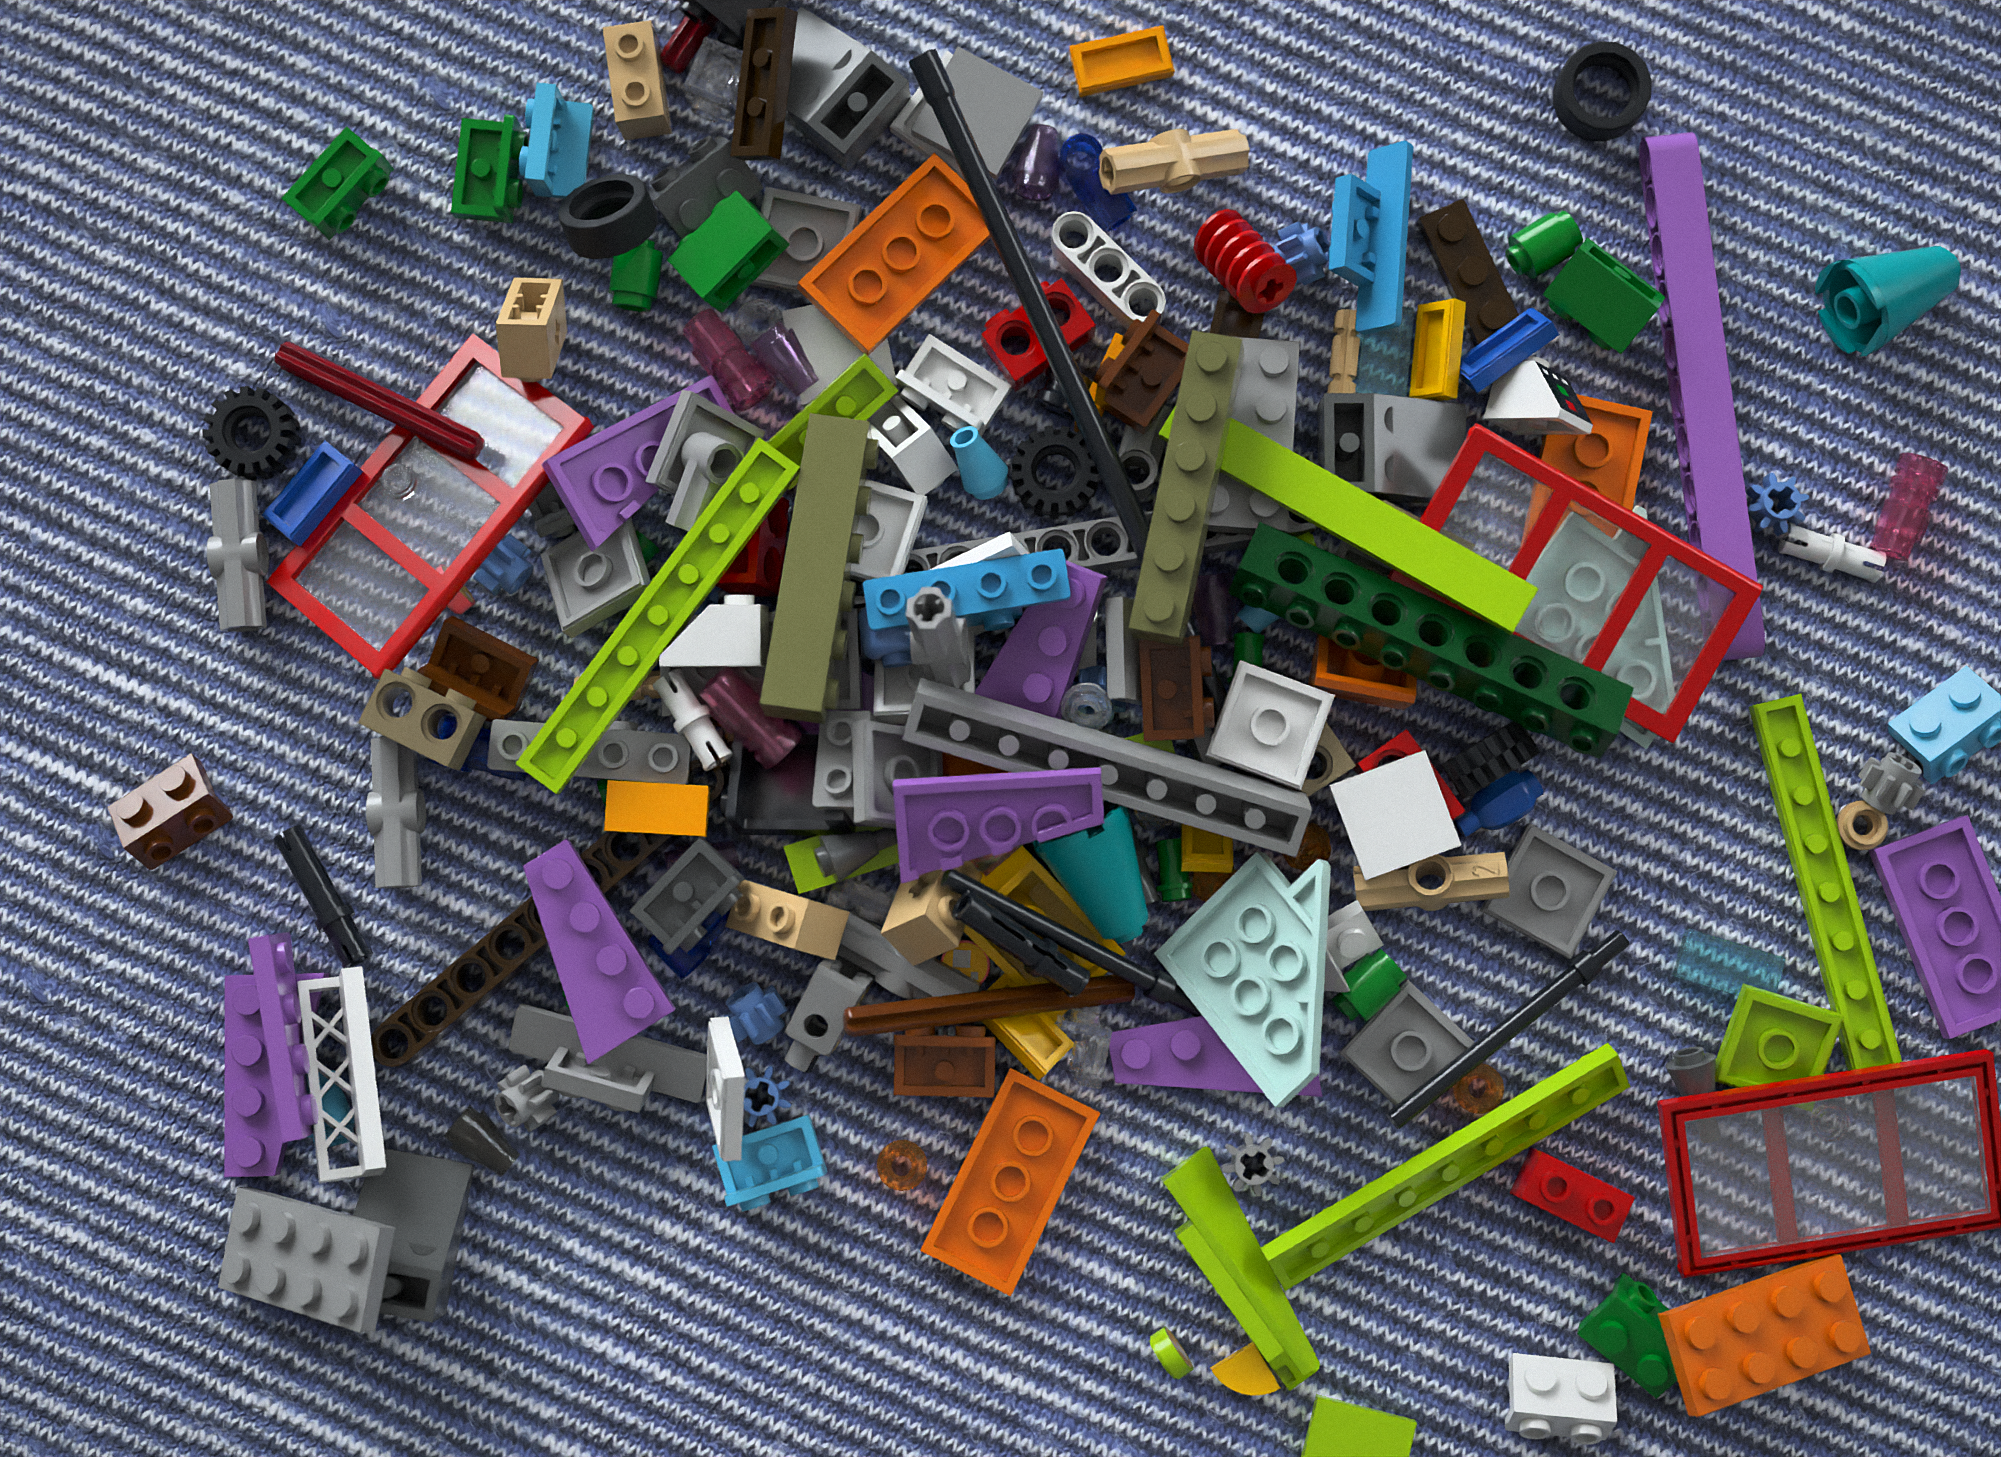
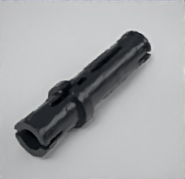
M296 825L283 831L282 833L285 837L277 835L273 842L277 845L317 917L314 924L318 932H325L342 962V967L352 968L362 963L363 957L364 959L370 958L373 952L367 946L352 919L355 912L351 904L345 905L307 838L303 826Z
M973 890L966 891L956 902L952 911L953 918L961 921L992 944L1023 963L1025 972L1036 978L1042 976L1071 998L1072 996H1078L1085 989L1090 978L1089 970L1081 967L1059 952L1057 943L1050 938H1039L1014 919L979 897Z

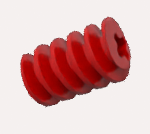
M1224 209L1217 211L1200 227L1195 237L1193 248L1196 259L1238 300V303L1247 312L1256 314L1267 312L1279 306L1288 298L1297 282L1296 271L1289 264H1286V261L1279 253H1275L1274 248L1268 242H1264V238L1257 231H1253V227L1246 220H1242V216L1236 210Z

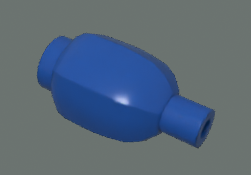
M1529 769L1520 774L1516 771H1511L1476 792L1471 801V811L1455 820L1454 823L1465 838L1480 828L1487 830L1502 829L1530 813L1535 807L1536 799L1543 795L1544 791L1537 778Z

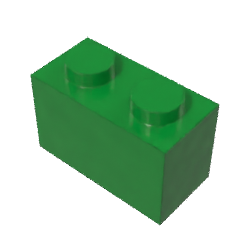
M735 190L728 198L716 204L711 212V216L694 233L688 234L679 242L676 251L667 261L704 301L720 313H723L790 243L750 201Z
M1588 237L1542 294L1550 300L1548 305L1557 315L1568 321H1572L1574 318L1589 330L1587 334L1595 344L1608 351L1613 348L1620 354L1623 353L1666 298Z

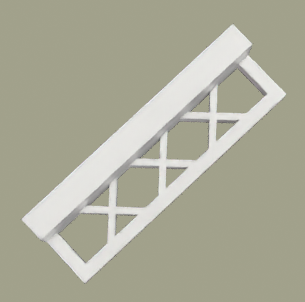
M362 966L343 968L338 977L297 981V994L301 1008L303 1043L306 1045L310 1062V1071L307 1074L309 1094L314 1095L318 1108V1123L312 1126L319 1183L382 1175L386 1168ZM339 989L341 1009L328 1024L311 1011L309 993ZM341 1018L344 1035L334 1028ZM313 1023L323 1030L316 1039L314 1038ZM328 1034L346 1048L347 1058L335 1073L320 1063L316 1056V1048ZM347 1067L350 1085L340 1078V1075ZM319 1073L329 1079L321 1090ZM333 1084L349 1094L352 1099V1109L341 1123L323 1111L321 1099ZM353 1116L356 1135L345 1127ZM324 1122L335 1129L327 1140ZM339 1134L357 1146L359 1166L329 1169L327 1148Z

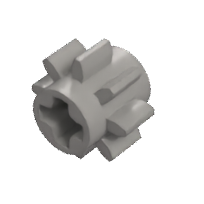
M1888 752L1881 761L1870 757L1858 775L1862 779L1860 785L1865 788L1861 796L1869 805L1886 814L1894 815L1902 806L1913 810L1926 791L1921 787L1923 781L1918 779L1922 770L1914 762L1897 753Z
M522 1065L497 1083L502 1092L496 1095L495 1106L500 1117L509 1126L518 1127L524 1123L527 1131L531 1132L557 1113L552 1104L558 1101L559 1094L555 1089L542 1086L544 1071L536 1070L530 1074L527 1066Z
M1244 1132L1243 1145L1236 1148L1226 1143L1225 1148L1232 1154L1231 1163L1223 1164L1220 1166V1169L1225 1173L1234 1172L1238 1176L1233 1182V1190L1237 1192L1247 1183L1251 1185L1254 1194L1258 1197L1261 1196L1262 1191L1260 1184L1267 1180L1277 1185L1280 1183L1279 1179L1272 1172L1274 1165L1284 1162V1157L1279 1155L1270 1156L1267 1151L1271 1147L1273 1140L1268 1136L1261 1141L1260 1145L1253 1143L1250 1133ZM1258 1151L1261 1152L1259 1162L1264 1166L1262 1172L1257 1174L1251 1171L1247 1176L1242 1175L1246 1168L1240 1162L1242 1156L1246 1153L1253 1157Z

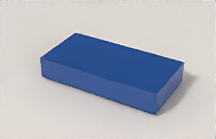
M1533 307L1529 308L1461 356L1459 379L1478 393L1560 334L1551 320Z
M324 440L264 511L262 516L291 541L301 546L363 471Z

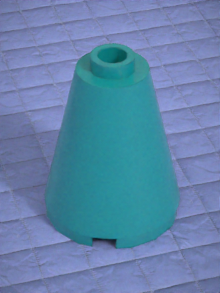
M1932 246L1843 259L1828 264L1819 273L1815 285V296L1823 293L1825 306L1824 309L1818 311L1820 321L1830 339L1842 351L1848 354L1858 351L1861 352L1860 356H1868L1881 349L1957 289L1961 274L1960 263L1957 257L1946 248Z
M1103 800V824L1043 842L1035 840L1032 843L1035 851L1102 938L1114 939L1116 943H1124L1142 934V926L1148 921L1149 916L1128 808Z

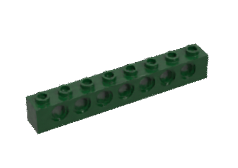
M1259 522L1228 591V594L1241 599L1242 602L1250 607L1264 609L1286 619L1295 627L1311 630L1333 640L1342 648L1356 650L1380 661L1389 669L1403 671L1427 682L1436 690L1450 692L1474 703L1481 710L1495 712L1521 724L1528 731L1542 733L1568 745L1575 752L1589 754L1598 759L1602 757L1617 737L1634 687L1515 634L1510 635L1488 622L1262 522Z

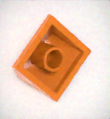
M1320 634L1316 636L1308 681L1309 686L1335 695L1334 698L1398 710H1405L1414 704L1417 688L1416 677L1400 670L1389 669L1380 661L1356 650L1342 648L1333 640Z

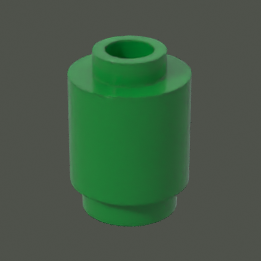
M1561 211L1555 215L1550 212L1508 238L1509 249L1505 251L1508 263L1516 274H1525L1527 277L1535 279L1573 256L1575 248L1582 245L1583 238L1577 223L1569 213Z
M647 239L629 252L613 257L608 291L613 295V307L633 312L651 311V304L653 301H657L664 255L662 252L654 249V241Z
M1379 948L1372 955L1367 953L1343 974L1350 991L1336 992L1337 994L1331 1001L1351 1022L1357 1016L1364 1022H1367L1401 991L1399 985L1407 977L1400 967Z

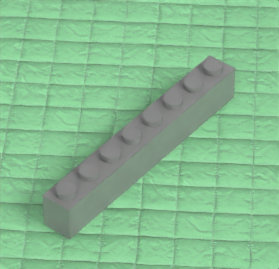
M921 677L903 735V740L1012 773L1101 767L1103 800L1293 857L1297 855L1312 812L1309 799L1304 792Z

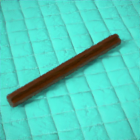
M1116 975L1090 977L1085 989L1078 996H1072V998L1049 982L848 1007L843 1012V1025L846 1034L851 1037L1124 1003L1131 1002L1135 998V985Z

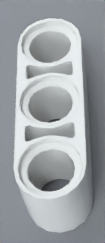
M1076 211L1066 212L1059 216L1053 224L1051 235L1052 254L1057 262L1126 329L1129 328L1135 319L1143 322L1147 317L1138 316L1130 309V303L1139 298L1148 299L1154 304L1155 311L1161 314V323L1166 303L1165 294L1161 287L1090 217ZM1076 231L1084 235L1086 242L1081 247L1073 249L1065 246L1060 238L1066 232ZM1108 264L1118 268L1121 276L1116 281L1108 283L1098 279L1095 271L1098 267Z

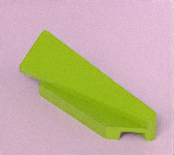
M1202 1147L1161 1177L1165 1186L1189 1217V1220L1174 1230V1232L1290 1392L1318 1371L1320 1362L1272 1268L1265 1258L1209 1147Z

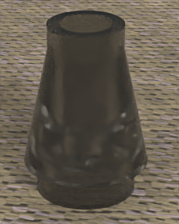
M471 1105L463 1111L443 1135L444 1138L452 1143L450 1149L494 1171L500 1177L506 1173L520 1156V1153L511 1146L483 1109L478 1112Z

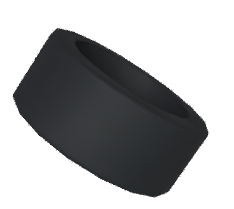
M1598 41L1582 46L1568 58L1554 84L1553 106L1559 121L1570 133L1587 141L1605 142L1621 137L1640 119L1651 99L1652 79L1646 63L1633 49L1618 42ZM1591 66H1606L1618 72L1624 78L1630 90V100L1626 108L1619 115L1611 118L1596 117L1586 112L1580 106L1574 95V83L1583 70Z
M627 174L606 175L586 182L566 196L558 209L559 222L571 250L578 256L588 259H605L627 253L647 240L653 234L658 224L656 210L645 183L638 177Z

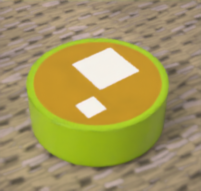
M1164 1326L1150 1336L1149 1342L1154 1353L1172 1378L1179 1380L1194 1370L1183 1347L1167 1327Z

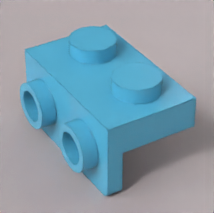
M538 82L536 83L535 99L529 98L526 104L525 123L526 127L531 130L529 146H522L520 151L519 171L521 176H525L524 178L535 196L564 199L574 189L586 183L595 110L590 103L565 101L556 84Z
M1966 665L1888 723V733L1923 764L1924 778L1930 784H1934L1943 776L1952 777L1961 771L1967 764L1969 757L1984 746L1991 748L2001 741V695Z
M810 1114L742 1135L741 1160L723 1162V1159L720 1158L717 1144L712 1146L727 1194L724 1196L726 1206L739 1203L742 1212L770 1203L769 1193L788 1188L790 1196L819 1187L817 1178L824 1176L828 1172Z

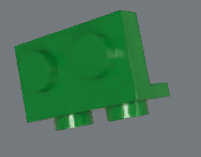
M504 114L503 122L462 118L451 214L454 218L513 223L514 208H521L523 201V181L518 179L520 151L522 146H529L528 132L523 131L515 115Z
M346 126L283 195L282 200L330 241L336 233H343L353 224L357 217V210L369 197H375L384 190L390 179L389 174L394 168L378 150L372 149Z
M1621 1273L1615 1279L1612 1293L1579 1323L1577 1334L1656 1399L1678 1381L1658 1316L1659 1313L1670 1309L1657 1299L1655 1293L1646 1284L1640 1281L1635 1282L1626 1273Z

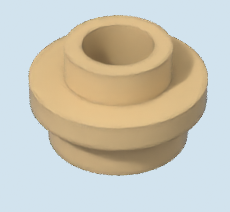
M1864 800L1851 802L1844 806L1836 819L1842 842L1855 850H1869L1877 847L1883 842L1888 832V821L1885 813L1875 809ZM1858 816L1864 818L1867 822V831L1863 835L1858 834L1853 827V822Z

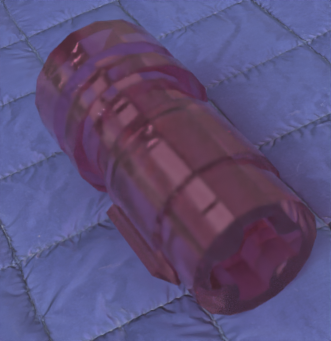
M706 309L698 313L685 325L682 332L693 346V356L709 376L718 377L719 388L723 393L728 394V399L738 411L742 412L754 407L774 389L776 379L766 367H761L762 362L756 355H749L745 350V345L713 309Z
M1901 453L1894 468V472L1897 475L1891 476L1888 483L1892 490L1888 499L1885 500L1877 520L1875 533L1869 546L1871 550L1885 552L1886 557L1894 560L1908 561L1914 544L1922 542L1932 517L1928 508L1930 503L1937 501L1940 490L1937 487L1943 486L1949 471L1946 465L1919 454Z
M728 666L718 671L699 692V696L711 707L709 713L730 734L736 732L744 740L742 746L748 752L754 750V758L765 769H769L781 761L794 748L802 736V733L791 722L784 723V718L765 716L760 705L761 697Z

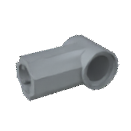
M1166 405L1144 435L1126 424L1118 455L1124 469L1129 466H1137L1147 476L1143 483L1132 484L1139 501L1144 500L1150 495L1156 481L1157 471L1166 441L1159 438L1158 433L1173 410Z
M700 431L692 434L682 446L681 461L685 470L665 522L689 532L744 458L741 448L709 432ZM715 454V459H714V461L712 462V464L710 465L711 459H712L713 455Z

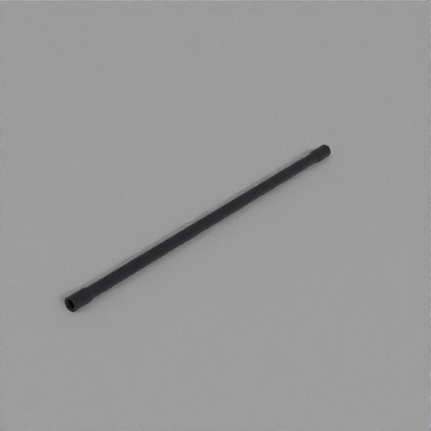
M936 49L925 51L909 61V65L926 102L932 107L1142 566L1150 523L955 98L954 87ZM1191 613L1185 637L1200 635ZM1200 635V643H1201V647H1202V646H1205V644H1204V642H1203V640H1202V637H1201V635ZM1211 659L1212 677H1202L1203 697H1213L1214 725H1216L1227 692ZM1233 767L1237 773L1267 781L1266 778Z

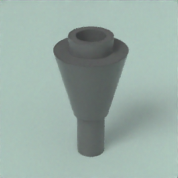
M884 827L874 832L868 830L819 836L821 847L813 849L823 877L832 875L838 884L877 856L880 850L898 844L897 830Z
M1698 1046L1683 1048L1673 1053L1674 1059L1669 1061L1665 1067L1682 1097L1715 1092V1054L1704 1053L1703 1048ZM1715 1117L1695 1120L1701 1142H1711L1720 1138Z

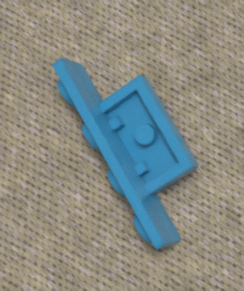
M1406 140L1373 149L1368 153L1366 182L1352 173L1335 179L1334 201L1332 203L1331 245L1328 252L1329 270L1358 286L1355 330L1363 335L1397 328L1401 325L1413 160V145Z
M1062 549L870 579L863 583L868 624L872 631L909 626L906 618L907 599L917 595L921 587H939L941 593L946 598L952 600L957 618L966 619L967 627L984 625V629L988 631L1002 630L1014 626V620L1020 619L1023 615L1022 607L1066 601L1071 597L1065 554Z

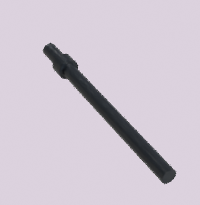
M955 869L946 870L941 886L959 895L964 894L968 890H973L979 897L1014 919L1027 930L1042 938H1050L1065 950L1143 989V995L1161 1005L1168 1002L1195 1017L1201 1015L1200 1011L1181 987L1176 984L1171 975L1159 969L1150 971Z
M1615 930L1589 952L1582 950L1568 961L1567 970L1388 1111L1386 1116L1398 1130L1579 985L1587 986L1603 973L1602 967L1630 945L1624 934L1619 930Z

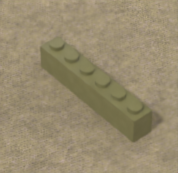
M1196 330L1191 332L1128 627L1133 638L1179 647L1184 645L1245 356L1242 338Z
M812 413L809 415L760 705L765 716L825 724L827 710H836L840 680L833 679L836 660L844 661L848 631L841 630L844 612L852 613L856 594V582H849L851 565L861 563L864 535L857 534L859 517H868L872 496V487L865 486L867 469H876L879 456L880 442L872 438L870 421Z

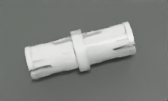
M1788 523V531L1783 535L1801 540L1802 543L1798 545L1780 539L1778 546L1779 553L1818 563L1819 568L1823 571L1831 573L1834 569L1867 579L1872 583L1878 581L1882 571L1864 566L1863 562L1867 561L1883 567L1886 563L1885 552H1878L1845 542V537L1836 533L1826 536L1796 526L1793 523Z
M676 669L669 672L668 675L678 691L677 693L672 691L664 676L659 678L653 684V687L658 691L675 718L676 722L673 724L675 730L679 735L684 734L701 761L703 769L708 771L717 767L716 761L708 749L709 746L713 748L721 763L728 760L733 753L728 749L709 719L712 716L707 705L701 706L683 676L682 670Z

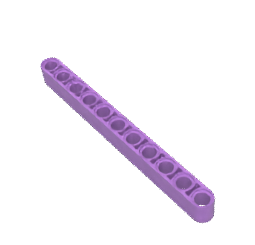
M1693 132L1643 137L1639 146V167L1655 287L1657 291L1666 297L1658 310L1689 542L1692 546L1758 583L1698 141ZM1693 571L1702 640L1704 642L1732 592ZM1760 596L1757 598L1722 661L1761 657L1763 655L1765 632Z

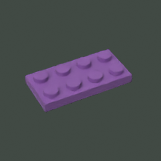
M1968 815L1959 816L1868 850L1942 1037L1951 1039L2000 1021L2001 896Z

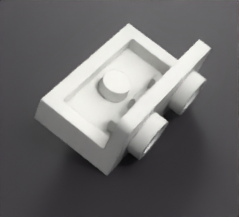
M928 334L906 370L901 369L895 377L898 387L903 389L900 396L909 404L922 411H925L927 406L935 409L944 415L941 422L953 432L963 427L972 426L978 430L980 436L983 435L1012 390L1010 384L931 334Z
M1513 1353L1510 1357V1410L1505 1417V1430L1519 1432L1522 1437L1529 1439H1543L1550 1435L1570 1437L1571 1441L1585 1445L1596 1444L1601 1440L1607 1439L1617 1423L1613 1363Z

